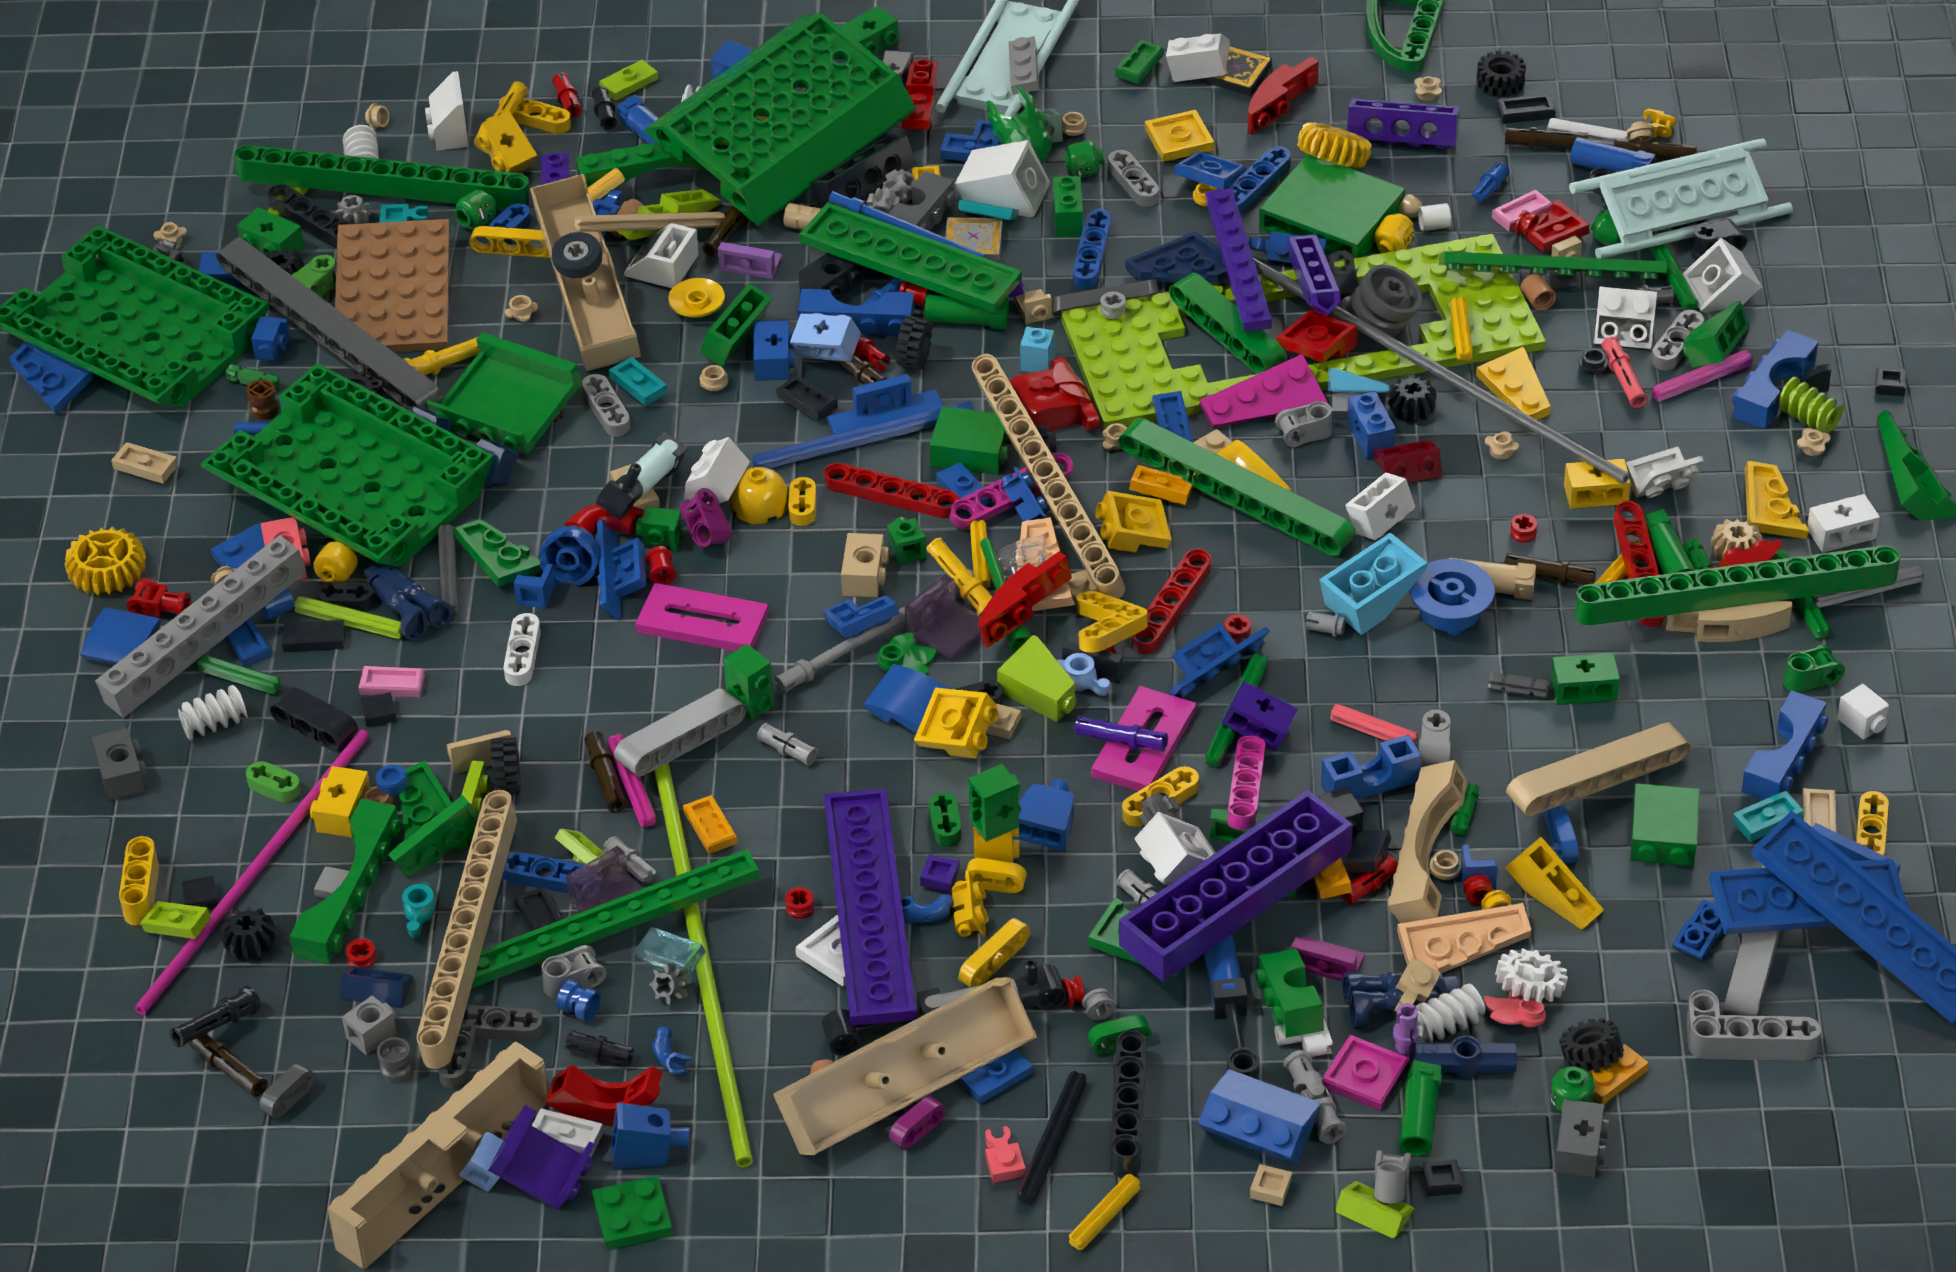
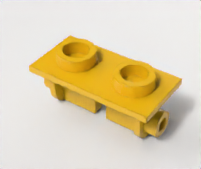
M968 870L965 871L966 881H957L952 887L953 908L956 910L954 912L955 930L962 937H968L972 932L978 930L984 938L986 937L985 923L988 922V915L983 906L986 892L981 881H976Z

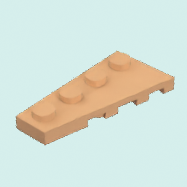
M1051 517L1022 522L1017 571L1028 562L1037 567L1058 551L1061 552ZM1069 581L1035 604L1032 610L1038 611L1075 605Z
M1520 903L1400 923L1397 927V933L1407 965L1411 958L1414 957L1435 970L1444 973L1529 938L1531 927L1524 904Z

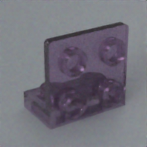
M946 574L905 606L906 632L912 633L916 639L936 649L937 652L949 659H953L981 636L978 626L981 616L955 601L954 579Z
M619 846L614 847L566 876L569 902L580 913L643 889L628 875L626 854Z

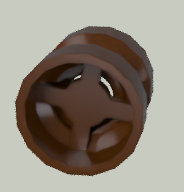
M260 379L247 386L246 392L250 401L249 409L251 415L258 420L274 417L279 410L278 402L275 398L274 384L271 381Z

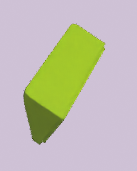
M1354 1181L1341 1190L1336 1206L1338 1214L1390 1238H1395L1399 1235L1415 1209L1413 1206L1402 1201L1399 1203L1378 1201L1374 1197V1189L1358 1181Z

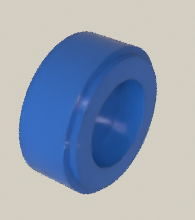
M387 765L379 769L376 773L378 790L387 795L398 794L405 790L408 785L406 770L399 765Z

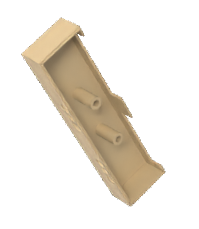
M584 174L530 188L534 208L551 262L552 248L555 242L566 234L579 232L574 229L575 217L596 215ZM601 231L584 232L594 236L602 248V262L595 272L583 278L573 279L558 273L553 265L586 372L623 362L630 357H641L637 335L632 327L617 281L615 268Z
M995 978L775 1092L773 1095L799 1153L802 1155H815L1037 1038L1012 979Z
M515 1041L506 1050L501 1051L485 1069L478 1071L473 1079L460 1091L453 1093L449 1101L437 1111L432 1112L426 1121L414 1132L407 1134L396 1148L382 1156L379 1162L366 1174L361 1175L355 1184L343 1195L336 1197L327 1208L335 1249L362 1269H367L465 1180L459 1174L474 1154L486 1132L492 1134L499 1133L502 1135L501 1139L504 1140L508 1131L503 1130L502 1125L507 1122L512 1123L524 1105L536 1110L534 1117L541 1108L544 1109L547 1106L545 1101L549 1092L544 1059ZM438 1185L445 1187V1190L441 1193L433 1192ZM425 1196L433 1198L429 1203H423L421 1200ZM413 1206H420L422 1208L418 1214L409 1213V1209Z

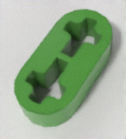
M263 761L251 764L246 770L248 786L254 792L283 803L295 801L301 794L299 778L290 771Z

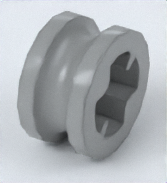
M1113 291L1101 296L1100 311L1104 317L1117 319L1125 314L1126 299L1123 294Z
M1104 988L1090 991L1082 1000V1004L1087 1010V1015L1092 1020L1105 1019L1115 1010V1003L1111 999L1109 991Z

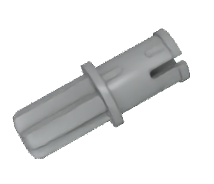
M612 836L605 842L603 846L605 849L603 851L618 862L619 868L622 871H629L645 884L651 883L652 879L656 876V871L640 858L638 850L631 849L617 836Z

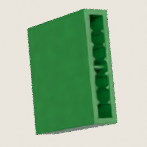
M1307 154L1259 208V230L1267 233L1277 232L1300 236L1317 235V238L1327 240L1326 255L1341 250L1349 252L1353 258L1364 257L1376 243L1374 233L1382 220L1388 215L1401 214L1399 213V205L1405 197V188Z

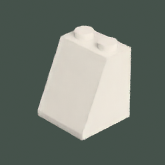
M1029 140L972 150L955 185L957 192L963 200L1019 209V216L1030 218L1035 216L1051 182Z

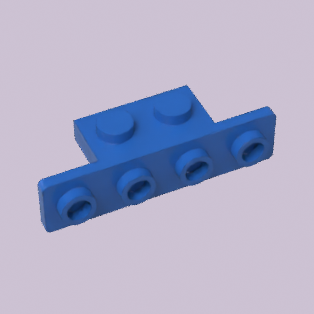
M906 374L852 388L854 410L830 415L827 417V423L834 435L941 408L944 404L936 390L912 395L911 380Z
M601 519L597 521V534L595 535L599 545L598 564L600 574L598 575V582L601 592L599 603L605 612H609L617 620L622 618L621 597L646 586L644 544L637 537L618 546L617 535Z
M1220 623L1176 651L1172 658L1186 675V678L1177 683L1169 692V695L1177 697L1181 694L1184 698L1197 689L1198 686L1196 684L1201 680L1208 683L1220 674L1219 669L1226 665L1228 668H1231L1242 660V654L1246 651H1249L1251 654L1256 652L1265 644L1263 639L1270 632L1269 629L1264 627L1237 645Z

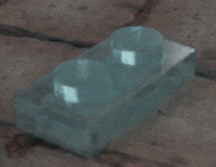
M653 927L649 929L634 951L638 959L663 968L665 964L673 962L675 963L676 970L686 967L688 977L706 953L703 945Z

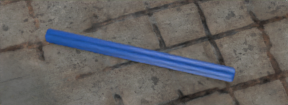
M970 401L945 406L974 410ZM941 408L754 454L752 456L753 466L770 469L933 428L936 426Z

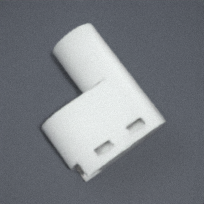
M1324 1018V1031L1285 1038L1281 1027H1275V1037L1278 1046L1301 1042L1303 1050L1310 1053L1312 1057L1331 1054L1330 1046L1333 1044Z

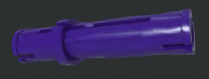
M1078 716L1074 726V733L1077 736L1130 745L1129 748L1138 749L1140 747L1164 752L1168 744L1167 733L1142 729L1141 725L1136 724L1126 726Z

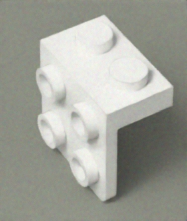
M1674 447L1626 462L1625 464L1630 474L1629 478L1635 497L1647 495V498H1652L1663 493L1664 489L1673 487L1674 490H1678L1689 485L1691 478L1699 472L1698 469L1704 463L1702 456H1698L1684 461L1679 447Z

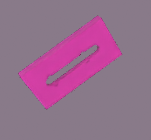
M654 583L635 623L637 633L736 651L745 644L752 648L754 647L769 614V605ZM669 608L738 620L740 623L728 626V623L691 616L682 617L681 614L670 613L666 610Z
M1139 686L1118 724L1126 726L1136 724L1141 725L1142 729H1144L1154 712H1162L1163 717H1161L1154 731L1168 734L1166 750L1159 752L1144 748L1135 762L1128 763L1126 759L1132 750L1129 748L1130 745L1107 741L1091 768V777L1135 791H1139L1156 781L1197 712V703Z

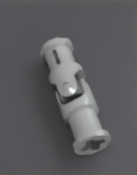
M1306 1050L1292 1052L1284 1059L1283 1067L1285 1071L1291 1074L1296 1093L1322 1104L1315 1121L1318 1129L1317 1136L1324 1144L1337 1142L1345 1136L1347 1127L1344 1122L1339 1120L1336 1114V1105L1327 1088L1323 1086V1078L1319 1072L1314 1070L1311 1064L1312 1056L1310 1053L1306 1052Z

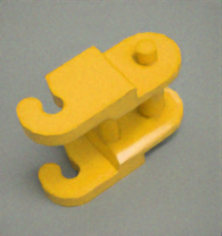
M1644 110V119L1651 115L1650 119L1653 123L1649 125L1654 126L1653 138H1657V136L1668 138L1672 135L1670 127L1676 125L1677 120L1675 117L1666 115L1663 111Z

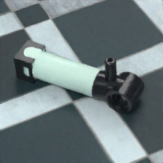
M663 432L643 457L636 463H632L630 468L616 481L611 480L606 484L596 500V505L618 520H623L633 505L665 475L669 477L678 469L688 447L666 432Z

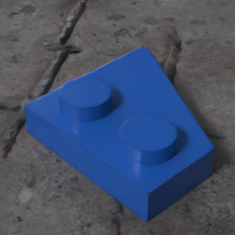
M258 523L212 548V558L222 567L229 566L231 569L240 567L265 547L261 525Z

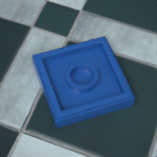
M1198 151L1176 164L1174 174L1219 189H1225L1233 184L1247 170V167Z

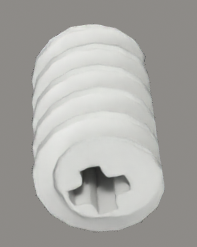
M357 125L345 132L342 139L344 155L379 159L377 137L373 128L367 125Z
M234 685L228 687V695L224 690L220 689L217 690L216 699L209 693L205 695V703L197 697L194 698L193 707L186 701L182 703V712L178 709L182 727L190 741L193 740V730H197L201 736H205V726L207 725L213 732H216V722H220L224 728H228V718L231 717L236 724L240 723L241 713L248 718L241 694Z
M1465 984L1461 989H1453L1450 994L1443 993L1438 999L1431 998L1427 1004L1419 1003L1416 1006V1009H1418L1417 1026L1419 1028V1035L1425 1043H1433L1432 1033L1438 1040H1443L1445 1037L1444 1029L1449 1035H1454L1456 1033L1455 1024L1462 1031L1467 1029V1020L1471 1025L1476 1026L1479 1023L1478 1014L1481 1016L1485 1014L1483 999L1477 989L1471 984Z

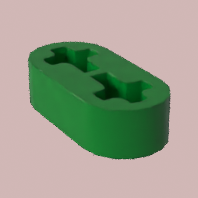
M937 793L929 800V816L933 838L937 844L950 847L959 843L962 836L957 800L952 794ZM940 807H945L947 813H941ZM943 826H949L950 832H945Z
M1131 1015L1094 1026L1088 1033V1039L1093 1051L1096 1054L1104 1055L1116 1052V1041L1121 1033L1129 1030L1138 1031L1145 1036L1147 1042L1152 1036V1031L1146 1017L1143 1015Z

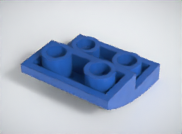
M105 607L91 627L80 655L83 659L115 665L159 630L161 619Z
M893 664L862 707L887 724L893 718L916 734L935 687L950 688L921 672Z

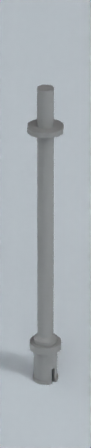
M941 576L937 580V588L898 610L899 615L892 617L890 622L867 628L860 636L849 638L810 661L798 660L795 662L794 667L774 677V681H776L775 686L779 692L785 694L803 682H811L817 670L943 597L947 601L954 600L956 598L955 590L959 589V587L952 579L949 580L947 577Z

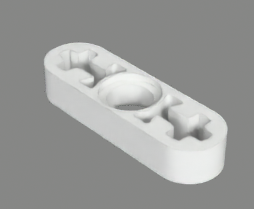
M523 613L516 616L512 621L503 667L506 682L513 686L525 685L532 679L541 634L539 619L534 614ZM525 627H528L527 635L522 632L525 630ZM520 646H526L530 648L528 651L523 653L514 651L516 648ZM517 664L522 665L519 672H517Z

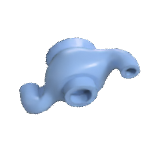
M1075 653L1068 656L1065 660H1057L1074 681L1075 691L1080 692L1090 689L1099 696H1106L1108 694L1110 682L1105 678L1097 681L1092 657L1084 653Z

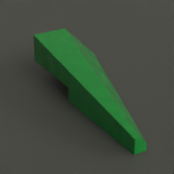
M1885 409L1877 416L1901 506L1920 521L1956 517V503L1950 498L1951 492L1946 487L1943 488L1937 478L1938 475L1918 448L1909 441L1906 442L1905 438L1908 435L1903 429L1898 428L1893 419L1894 416Z

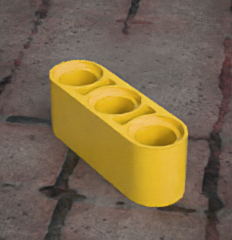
M145 836L131 839L126 846L119 891L124 920L133 926L141 925L140 922L154 906L159 873V862L155 844L151 838Z

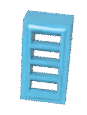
M1336 368L1328 369L1329 392L1368 393L1376 391V393H1387L1389 391V385Z

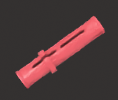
M1617 337L1606 338L1601 346L1609 360L1608 366L1610 370L1616 374L1621 387L1629 399L1630 405L1633 408L1642 407L1646 404L1648 398L1631 367L1630 356L1623 351ZM1618 358H1619V360H1620V362H1621V364H1622L1621 366L1619 365V363H1618V361H1617ZM1628 378H1629V380H1630L1632 386L1629 385V383H1628V381H1627Z

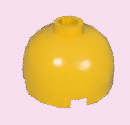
M766 467L746 469L730 496L731 510L736 512L738 519L750 524L768 523V518L776 516L778 519L788 509V491L783 478L774 470Z

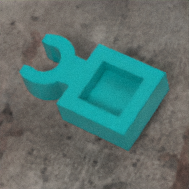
M409 204L381 205L379 223L427 220V217H429L428 206H417L409 209Z

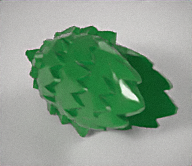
M1015 86L1025 109L1022 113L1014 114L1012 117L1000 113L993 102L988 100L986 103L988 120L993 128L994 135L1003 145L1029 140L1042 165L1052 147V139L1046 130L1048 122L1037 108L1036 100L1021 87Z

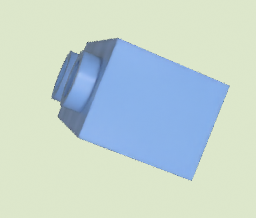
M800 314L790 343L801 358L851 361L861 332L852 318L846 315Z

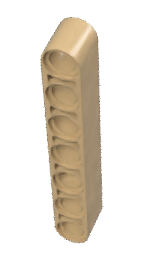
M1663 723L1519 775L1510 782L1506 788V793L1526 816H1533L1675 764L1689 753L1691 745L1671 723Z

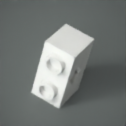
M1386 472L1345 505L1350 521L1356 529V534L1373 540L1382 537L1387 530L1403 520L1408 513L1416 508L1407 480Z
M1865 494L1811 507L1807 528L1823 553L1877 539L1880 516Z

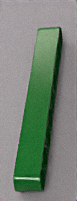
M1135 419L1118 438L1120 448L1128 455L1160 471L1183 478L1182 480L1191 483L1192 487L1330 556L1340 555L1356 535L1354 525L1347 519L1146 419Z

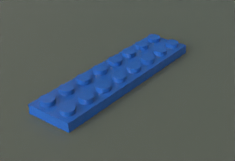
M1791 810L1754 846L1750 854L1953 1024L1956 1021V947Z

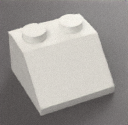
M1220 33L1169 40L1166 58L1173 82L1225 75L1230 47L1229 39Z
M456 71L452 72L429 96L430 107L425 108L429 141L435 140L436 151L469 147L459 74Z
M1722 238L1683 273L1699 302L1698 307L1703 313L1724 310L1737 301H1741L1743 305L1762 288L1743 253Z
M729 437L719 441L712 440L704 446L701 458L692 466V473L686 481L684 501L694 498L696 492L701 488L711 490L716 495L719 504L730 498L750 461Z
M1157 812L1134 838L1142 849L1140 854L1146 861L1152 864L1156 870L1154 875L1165 885L1173 883L1216 853L1197 826L1161 812Z

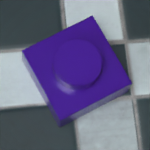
M929 854L920 875V886L951 892L960 870V861Z

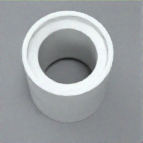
M1447 203L1419 207L1418 218L1421 231L1451 227V214Z

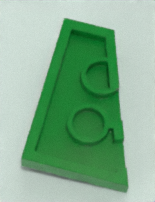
M479 519L454 527V537L497 587L514 582L517 575L534 576L543 573L540 566L541 557L538 559L531 555L530 549L523 544L516 546L507 540L506 534L483 520Z

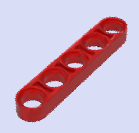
M833 463L824 469V483L831 491L938 518H950L952 506L942 507L939 505L940 503L951 502L954 504V502L959 500L958 495L951 490L843 463ZM837 474L844 476V478L839 480H833L830 477ZM862 481L871 483V485L865 487L857 484ZM888 488H896L898 489V492L886 493L885 490ZM915 495H923L926 497L923 500L912 499V497Z
M1622 501L1616 508L1613 522L1628 579L1659 575L1643 511L1633 501ZM1621 512H1630L1634 515L1635 519L1627 520L1621 515ZM1634 535L1640 539L1641 543L1634 544L1627 539V536ZM1640 559L1647 564V567L1640 568L1634 564L1633 560ZM1665 616L1639 619V621L1648 627H1658L1662 624Z
M1203 549L1190 550L1180 561L1147 609L1148 627L1131 636V645L1135 652L1143 655L1151 654L1161 645L1211 571V555ZM1197 560L1205 562L1202 566H1193L1190 563ZM1182 579L1192 581L1189 585H1181L1177 582ZM1168 598L1179 600L1176 604H1167L1164 601ZM1155 617H1161L1166 621L1154 623L1151 620ZM1146 636L1153 640L1148 643H1142L1137 639Z

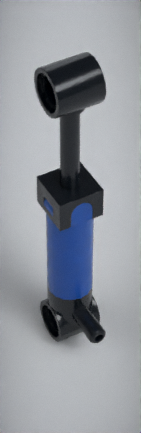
M1231 934L1204 953L1211 987L1214 1020L1227 1019L1232 1051L1227 1056V1071L1230 1069L1259 1080L1260 1058L1253 1049L1245 1047L1239 1018L1247 1016V991L1244 978L1241 977L1234 936Z

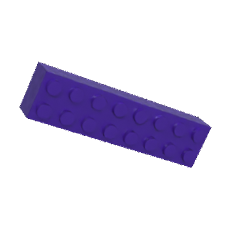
M1306 790L1119 919V946L1162 982L1166 981L1350 852L1353 824L1312 792Z

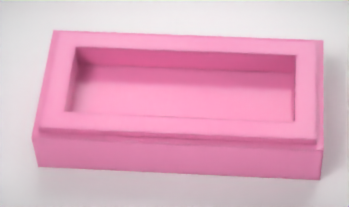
M1533 190L1492 210V218L1508 232L1514 230L1516 220L1523 210L1528 211L1530 216L1536 214L1540 217L1544 212L1549 213L1552 210V203L1537 190Z
M364 666L359 684L360 695L373 696L391 692L392 697L420 698L425 678L424 669Z

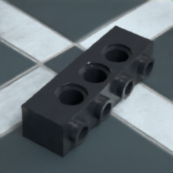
M890 133L813 179L810 183L818 206L822 209L827 202L834 204L829 202L832 191L851 199L856 197L864 201L868 198V194L877 190V188H883V183L887 181L886 174L895 169L897 171L904 169V172H908L909 169L917 164L907 135Z
M826 253L799 271L800 293L801 289L830 290L832 296L837 300L878 271Z

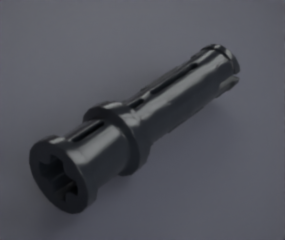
M245 986L238 991V994L230 998L223 997L219 999L216 1007L170 1029V1039L179 1048L224 1024L232 1026L238 1023L241 1017L259 1012L261 1009L260 998L254 989Z

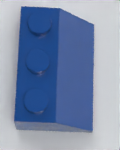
M1229 1069L1210 1092L1198 1124L1206 1133L1298 1166L1322 1104Z

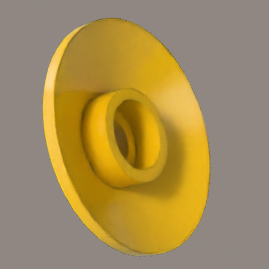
M691 278L676 284L669 292L668 300L670 307L680 315L703 317L721 308L725 300L723 288L713 280Z

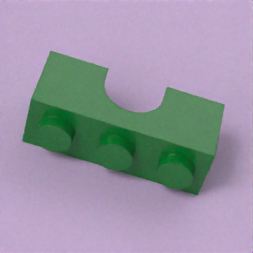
M1291 949L1259 955V969H1255L1256 983L1259 989L1263 988L1265 1004L1267 1007H1272L1274 1024L1281 1027L1285 1038L1324 1031L1323 1004L1314 985L1306 987L1305 965L1298 950Z

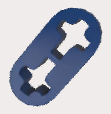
M521 203L510 205L489 224V227L526 229L531 224L530 209L527 205ZM504 239V242L507 244L513 241L512 239Z

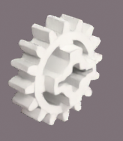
M1521 949V953L1510 950L1509 955L1502 954L1501 960H1498L1495 975H1497L1496 982L1503 983V990H1511L1513 997L1522 995L1524 996V1001L1528 1002L1530 998H1533L1538 1003L1542 1002V998L1550 1002L1554 1000V996L1560 998L1562 992L1565 991L1568 977L1566 976L1567 970L1560 968V961H1552L1549 954L1540 956L1538 950L1527 951L1526 949Z

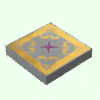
M947 217L945 238L985 254L986 259L1000 262L1003 219Z

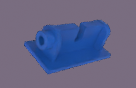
M1015 466L1014 470L1017 474L1015 476H1012V474L1004 476L1001 479L1003 482L1002 488L1013 504L1020 499L1024 500L1023 503L1015 507L1023 522L1049 518L1047 512L1050 511V508L1042 495L1037 497L1032 490L1036 486L1032 477L1027 471L1022 473Z

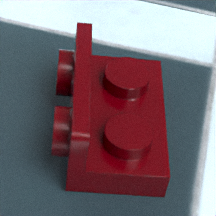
M1431 440L1373 450L1374 460L1383 469V474L1386 472L1405 478L1407 483L1442 476L1440 449Z

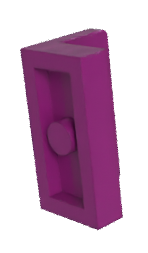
M1309 937L1295 938L1291 949L1298 950L1305 965V972L1342 982L1343 973L1358 972L1364 960L1363 952Z

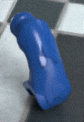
M942 894L938 900L933 901L930 905H919L915 903L912 896H905L901 900L904 924L930 923L949 916L950 908L954 904L953 898L949 894Z
M659 1027L655 1033L656 1038L651 1044L660 1065H663L669 1072L675 1075L689 1076V1071L685 1070V1065L688 1060H692V1056L673 1053V1047L671 1046L672 1030Z

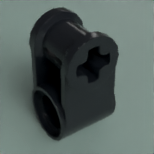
M1729 218L1709 224H1701L1694 228L1695 245L1691 247V256L1698 260L1720 238L1742 251L1746 247L1747 238Z
M1340 250L1331 253L1326 259L1338 286L1342 301L1347 296L1351 297L1359 286L1354 258L1347 251ZM1337 260L1344 261V266L1341 268L1335 267L1334 262Z

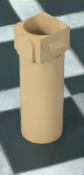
M1459 559L1471 562L1485 570L1494 583L1495 593L1514 595V598L1532 600L1536 565L1518 563L1517 566Z

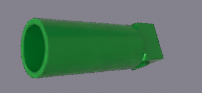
M927 294L925 300V319H929L932 323L990 326V329H1007L1009 296L994 313L946 295Z
M1664 509L1644 515L1654 557L1663 574L1694 571L1695 568Z
M1413 1060L1406 1083L1399 1138L1400 1150L1403 1153H1411L1412 1157H1423L1432 1151L1438 1094L1442 1079L1440 1065Z

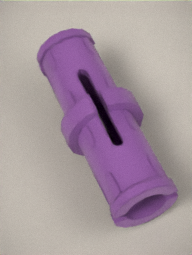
M1405 1003L1397 1008V1024L1393 1028V1038L1396 1041L1394 1052L1406 1056L1412 1061L1415 1058V1043L1419 1039V1028L1417 1026L1418 1009L1413 1004Z

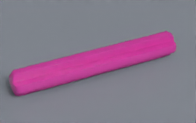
M1742 350L1727 356L1722 362L1702 366L1652 387V397L1657 402H1661L1746 368L1752 364V355L1747 350Z
M621 734L609 736L607 739L608 747L613 757L617 745L624 739ZM614 758L615 765L640 826L643 828L654 826L657 822L655 819L656 815L640 776L635 775Z

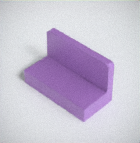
M721 242L718 247L719 269L722 271L773 279L782 261L781 254L770 250Z

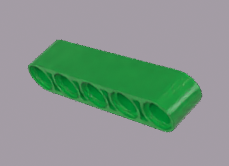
M1193 272L1170 286L1169 294L1172 301L1255 374L1264 372L1285 361L1284 349L1264 330L1243 332L1236 306L1199 274Z

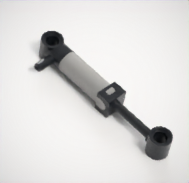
M1029 959L1024 963L1025 976L1012 978L1024 1009L1037 1006L1042 1010H1053L1063 1005L1067 999V993L1058 968L1054 965L1046 964L1037 967V962ZM979 986L943 994L940 993L939 987L916 992V1019ZM838 1009L825 1015L822 1020V1026L830 1051L835 1055L841 1056L848 1055L859 1048L861 1045L860 1035L903 1026L914 1020L851 1026L849 1010Z

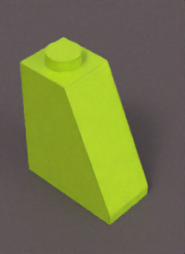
M1032 635L997 670V682L1003 687V695L1055 722H1058L1075 707L1074 681L1035 635Z

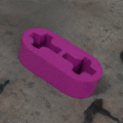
M932 1096L925 1097L894 1123L889 1134L890 1140L902 1149H909L941 1122L945 1115V1106Z

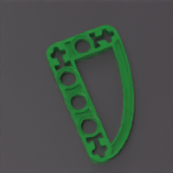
M1367 0V32L1377 54L1385 62L1397 69L1407 72L1421 70L1424 67L1445 0H1381L1417 6L1401 51L1394 48L1386 40L1380 29L1377 17L1379 0ZM1425 10H1431V11H1434V12L1429 13V12H1423V11H1425ZM1419 26H1426V27H1429V28H1418V27H1419ZM1413 42H1421L1424 44H1413Z

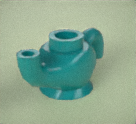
M428 882L411 885L402 894L404 914L410 921L407 923V931L413 939L420 936L422 924L428 922L435 912L436 902L432 887Z

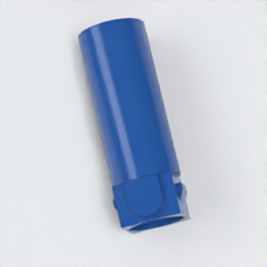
M633 95L616 106L618 117L623 125L635 132L647 144L657 142L645 132V128L659 118L644 105L642 100Z
M1577 137L1574 141L1570 155V163L1591 169L1606 168L1614 172L1654 164L1655 154L1641 150L1635 152Z

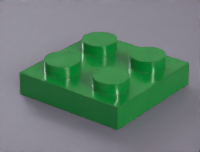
M658 1175L592 1190L593 1201L606 1250L673 1236Z

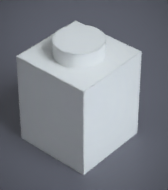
M1861 684L1840 697L1837 719L1864 740L1885 728L1888 722L1889 704L1866 685Z

